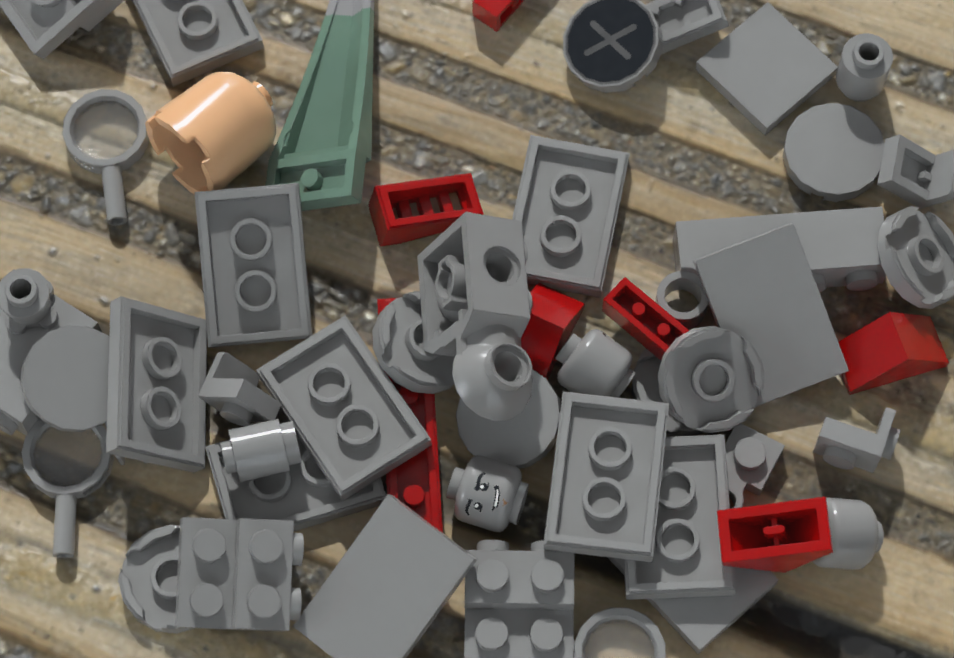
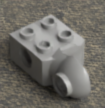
M465 212L417 256L424 351L437 355L454 356L452 376L455 388L465 405L481 417L493 421L511 420L523 412L531 398L533 384L531 360L521 346V337L530 320L532 309V295L528 290L526 275L528 248L523 242L522 221Z

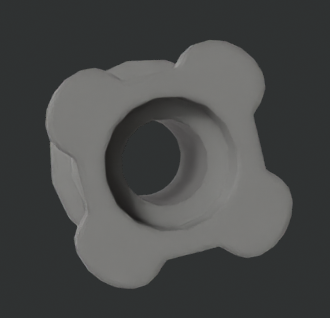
M30 268L16 269L9 272L0 281V308L8 315L5 321L8 330L15 335H21L27 329L40 326L44 329H50L58 321V313L52 308L51 302L54 288L38 271Z

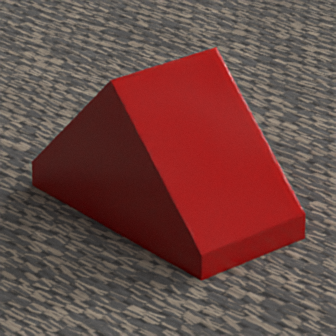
M538 283L530 291L532 295V309L530 320L521 337V346L531 360L532 369L548 380L558 361L555 357L568 341L585 308V303Z
M888 312L838 342L849 371L841 374L849 395L947 367L949 364L930 316Z
M826 496L717 510L723 566L786 573L833 553Z

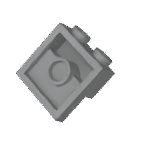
M0 0V7L33 54L44 59L79 27L88 32L91 31L124 0Z
M180 518L175 628L289 631L290 620H299L301 613V589L291 587L292 565L301 566L304 552L303 533H294V521L239 518L237 520Z
M502 540L479 541L477 543V550H466L478 560L465 576L464 658H574V553L544 550V540L531 543V551L509 550V543Z

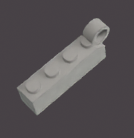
M881 206L677 221L672 240L676 272L667 275L660 282L655 302L688 330L696 327L705 317L708 300L693 260L789 223H794L819 292L824 291L826 287L847 286V289L852 291L872 289L878 284L883 283L886 277L881 266L877 247L879 229L884 222L883 208ZM675 290H685L696 297L699 305L692 311L678 312L667 304L665 297Z

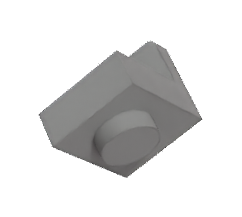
M900 134L887 138L884 143L877 185L914 206L920 207V209L953 200L954 150L934 155Z
M228 352L216 354L198 397L220 411V415L224 419L236 425L248 426L251 422L274 420L281 407L280 402L257 387L260 380L257 372Z
M885 408L876 433L825 417L813 453L822 455L825 462L840 469L850 470L857 467L874 473L881 457L890 460L896 447L900 430L891 427L896 410Z

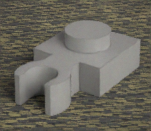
M742 423L734 427L725 444L729 498L734 503L733 508L743 506V492L745 489L760 496L785 445Z

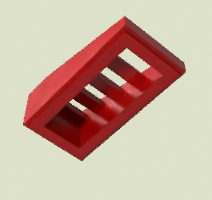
M471 173L375 186L368 204L380 247L401 244L442 233L465 212L484 215ZM449 193H457L462 210L454 211ZM436 197L441 213H434L430 198ZM416 202L419 216H413L410 208L411 203ZM392 208H396L398 219H395Z

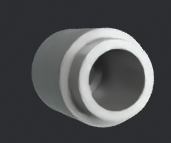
M868 33L856 35L846 42L837 68L836 82L847 98L854 101H866L882 92L893 62V52L889 44L883 38Z
M278 419L230 429L228 430L230 441L220 443L227 474L238 472L240 482L290 471L289 465L302 463L293 421L280 424Z

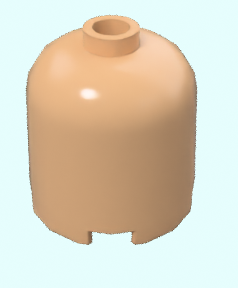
M214 72L157 110L154 116L145 122L147 136L158 155L166 150L174 163L179 167L172 175L188 191L195 195L194 192L222 190L259 159L274 142L276 123L271 109L273 101L268 91L256 81L251 83L246 78L233 72Z

